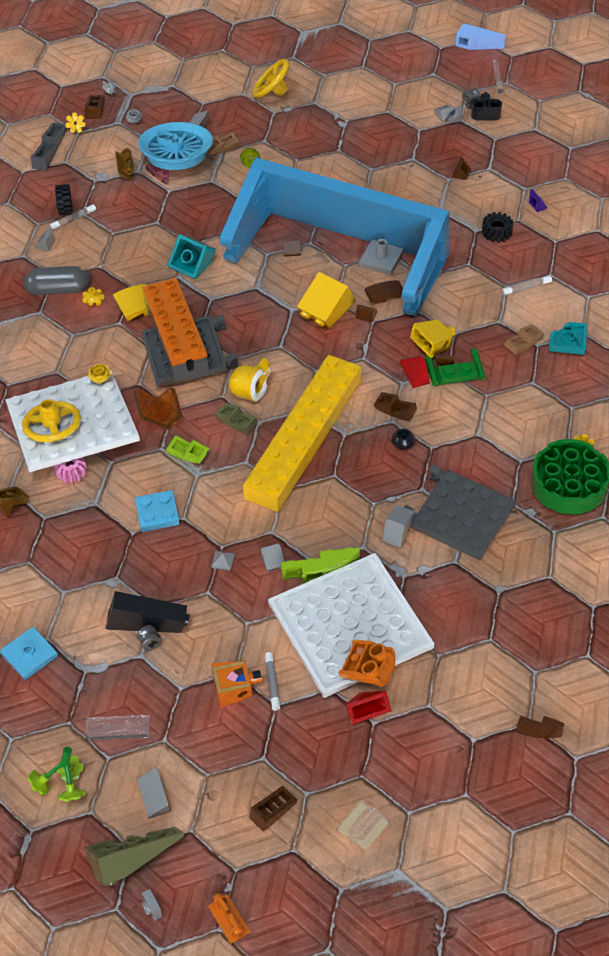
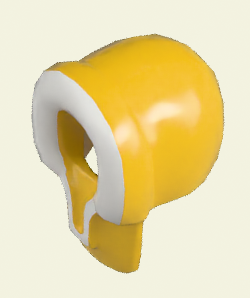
M264 357L255 367L249 365L238 366L228 380L231 393L241 399H249L253 402L259 401L267 390L266 380L271 373V365L268 359Z

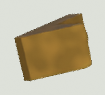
M17 486L0 489V512L8 518L13 505L27 503L29 496Z

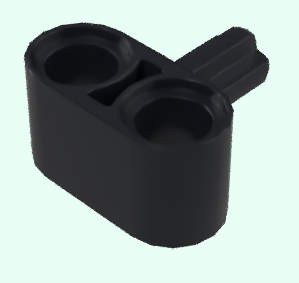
M484 92V94H481V99H475L472 102L471 117L477 121H495L500 119L502 101L490 99V94Z

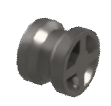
M473 88L471 91L463 92L462 99L464 104L470 107L475 99H481V95L477 88Z
M153 625L143 627L136 635L137 639L142 642V647L145 651L154 650L162 643V638L159 634H156L157 631Z

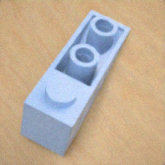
M463 23L456 33V46L468 50L504 49L506 35Z

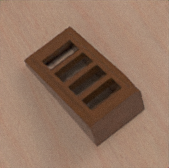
M281 786L252 806L249 818L262 831H265L293 807L298 799L284 786ZM281 796L286 801V803L281 801L278 797Z

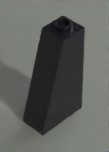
M115 591L108 611L105 629L139 631L147 625H153L157 632L181 633L183 627L188 625L190 614H186L187 605Z

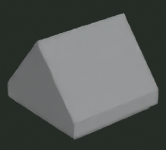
M48 229L41 235L35 248L50 251L55 242L51 229Z

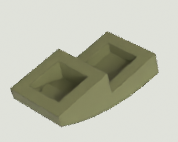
M225 403L215 413L216 418L244 434H248L258 423L256 417L242 413L240 407Z

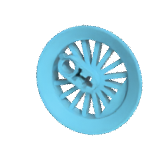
M171 122L154 126L145 131L140 136L138 145L141 152L147 156L148 161L152 165L166 170H182L194 167L205 159L206 152L213 144V137L202 126L186 122Z

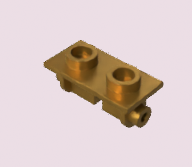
M125 148L121 153L115 152L117 170L121 177L131 181V174L134 172L131 160L132 152L130 149Z

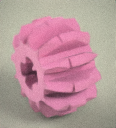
M83 457L54 465L57 478L62 480L64 484L68 481L73 484L75 480L80 482V477H85L87 471V464Z

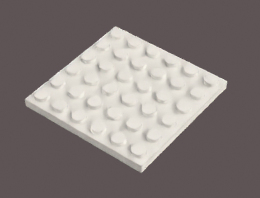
M112 371L109 379L101 384H97L91 381L88 376H85L81 379L67 381L63 384L49 386L45 389L5 399L29 472L140 441L139 434ZM51 399L53 401H65L73 404L80 411L81 422L78 429L62 440L37 442L28 438L23 432V418L27 412L39 405L43 400ZM72 413L61 417V422L57 425L58 432L67 429L72 424L74 419ZM42 422L29 423L30 429L33 432L42 435L51 434L49 427L43 426Z
M376 553L268 599L270 608L323 698L360 682L353 679H345L338 674L339 670H342L352 648L353 640L372 641L383 644L386 647H392L395 651V666L434 648V642Z

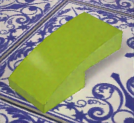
M175 435L167 447L166 453L188 462L201 464L210 448L194 440L190 443Z

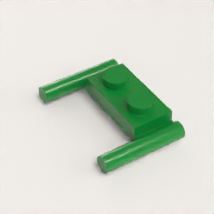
M476 348L471 350L472 362L438 366V369H435L433 359L428 355L425 356L432 385L436 387L439 384L477 379L484 380L486 375L478 350Z

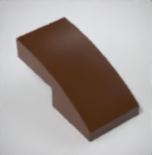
M399 280L371 285L366 287L364 291L371 302H386L388 297H402L403 287Z
M381 392L374 403V407L378 410L406 421H410L417 410L416 403L401 401L398 395Z
M520 716L516 733L535 738H559L563 734L565 723L546 716L543 717L542 722Z

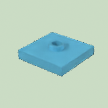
M34 627L0 650L1 655L24 680L58 657V653Z

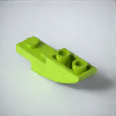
M348 547L338 550L328 549L320 551V558L281 562L282 580L302 578L303 584L360 560L359 547Z

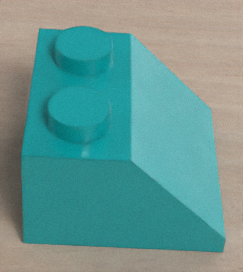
M179 234L167 266L197 279L211 264L216 248L190 236Z

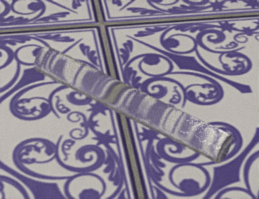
M495 59L492 63L497 92L502 94L504 90L499 61Z

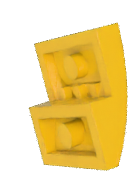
M147 284L132 286L113 294L127 321L142 313L145 317L149 315L142 286Z

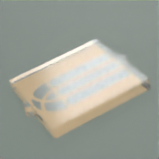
M360 800L337 827V830L348 837L350 842L356 843L367 851L390 823V820L381 815L377 808L373 809Z

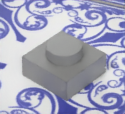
M150 889L143 892L144 902L141 903V906L146 916L151 914L153 920L156 921L162 917L160 906Z

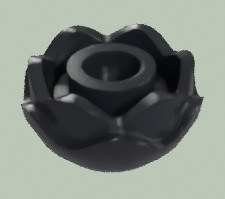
M398 429L392 435V443L396 448L407 450L414 444L415 436L408 429Z

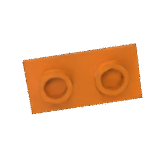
M221 893L216 894L213 897L214 902L209 904L208 908L226 938L232 944L251 933L228 894L223 896Z

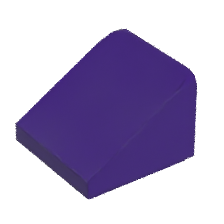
M531 189L529 204L537 212L547 209L542 199Z

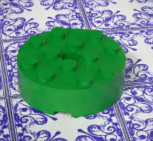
M563 439L549 443L548 447L537 453L533 463L531 487L536 498L549 509L563 514H583L597 508L606 498L609 488V461L606 456L595 450L593 445L581 440Z

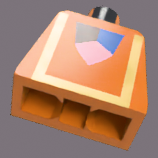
M246 662L211 663L220 708L251 697V684L262 682L260 670L248 672Z

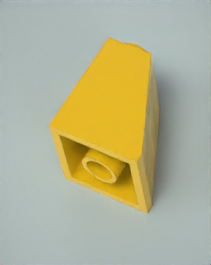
M318 272L297 305V308L301 312L300 315L305 319L309 320L311 318L315 320L314 322L321 327L325 325L330 328L354 304L356 299L347 285Z

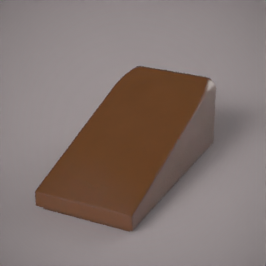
M104 95L89 96L85 105L86 119L101 118L105 101Z

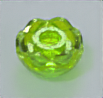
M246 148L240 154L242 164L249 168L256 157L260 158L259 152L254 148Z

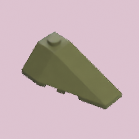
M176 827L148 832L144 838L132 835L127 836L124 842L114 843L112 839L84 848L96 879L103 885H114L118 880L127 877L184 837V833Z

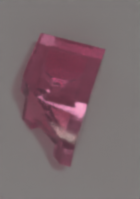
M151 163L146 165V170L162 183L168 184L169 170L158 168Z

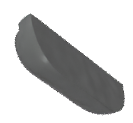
M78 266L34 268L23 278L25 290L34 295L78 293L86 290L92 282L90 272L87 273Z

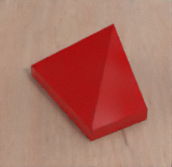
M414 356L400 360V364L412 388L430 384L424 356Z
M385 690L360 692L346 703L352 725L392 711Z

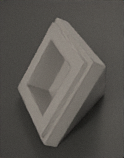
M461 105L456 107L448 116L447 124L462 121Z
M215 551L211 568L231 571L235 553Z

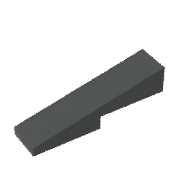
M53 122L42 135V143L31 156L32 169L48 170L68 129L65 124Z

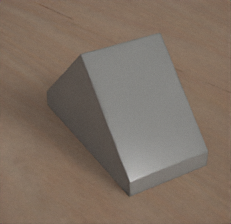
M396 505L386 518L382 542L401 548L415 511Z

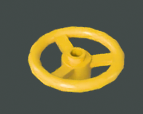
M281 59L264 72L253 88V97L261 98L271 91L276 95L282 96L288 90L287 83L283 78L289 69V60Z
M46 399L25 414L22 421V430L28 438L37 442L59 441L70 436L78 429L81 422L80 411L68 402ZM72 413L74 418L72 424L67 429L58 432L57 425L61 422V417ZM42 422L43 426L49 427L51 434H37L30 429L29 423Z

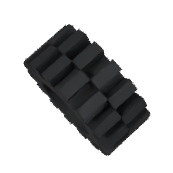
M55 185L58 215L73 214L70 185Z
M492 212V215L489 213L484 217L482 233L487 240L491 239V242L497 240V243H500V240L505 242V239L508 240L512 236L513 219L507 216L506 213L501 215V212H498V214Z

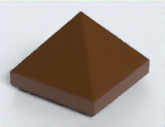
M435 355L440 366L449 365L454 361L453 356Z

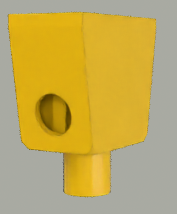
M440 320L414 323L410 338L432 358L450 347L456 332L453 326L446 327Z

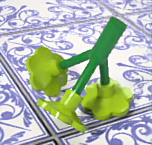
M64 747L60 763L48 773L39 774L36 770H33L27 776V779L31 783V788L44 796L50 790V785L47 781L50 780L52 774L57 772L61 775L62 781L67 782L65 784L66 791L57 796L58 800L64 802L77 800L85 795L86 791L80 788L75 789L74 782L72 781H77L80 778V773L83 772L84 766L79 762L77 756H71L72 749L70 747Z

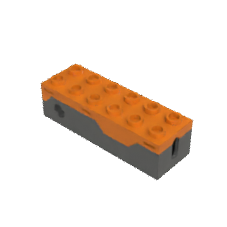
M177 278L142 286L148 314L174 381L208 372L207 352Z

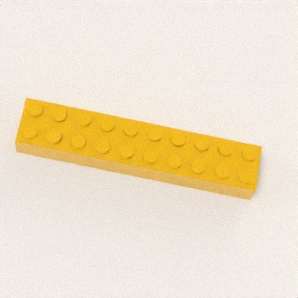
M328 354L243 484L245 500L279 512L361 382V366Z

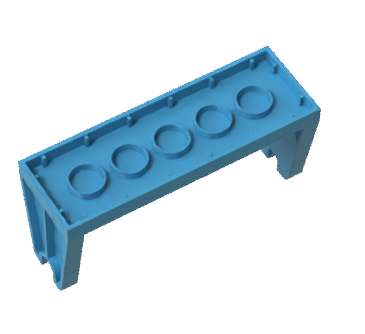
M257 157L250 167L220 236V244L227 248L223 255L224 260L234 263L239 262L270 214L371 242L372 239L376 241L378 239H385L387 244L404 248L403 252L416 255L402 290V300L405 301L403 313L414 317L418 315L450 254L449 211Z

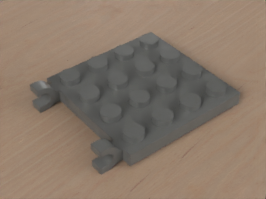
M210 315L193 319L207 352L209 371L177 381L173 379L155 329L141 331L157 387L225 372L227 367L235 369L239 366L236 353L226 357L223 356L215 328L220 331L226 330L224 315L211 319Z
M433 464L429 469L431 474L428 479L437 481L438 484L419 512L414 513L410 528L481 560L513 510L516 500L448 469L443 473L438 466ZM405 504L404 508L414 511L413 508Z

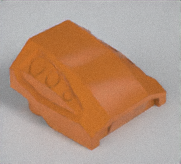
M353 640L352 648L343 668L338 672L339 676L345 679L376 684L379 687L387 684L395 667L394 649L372 641Z

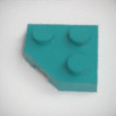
M568 322L559 331L551 332L549 351L585 355L587 324Z

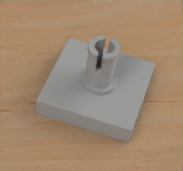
M372 239L359 261V267L391 276L403 255L404 248L387 244L385 239H378L377 241Z

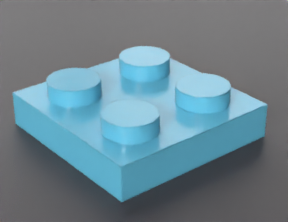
M173 490L135 497L141 532L180 525Z

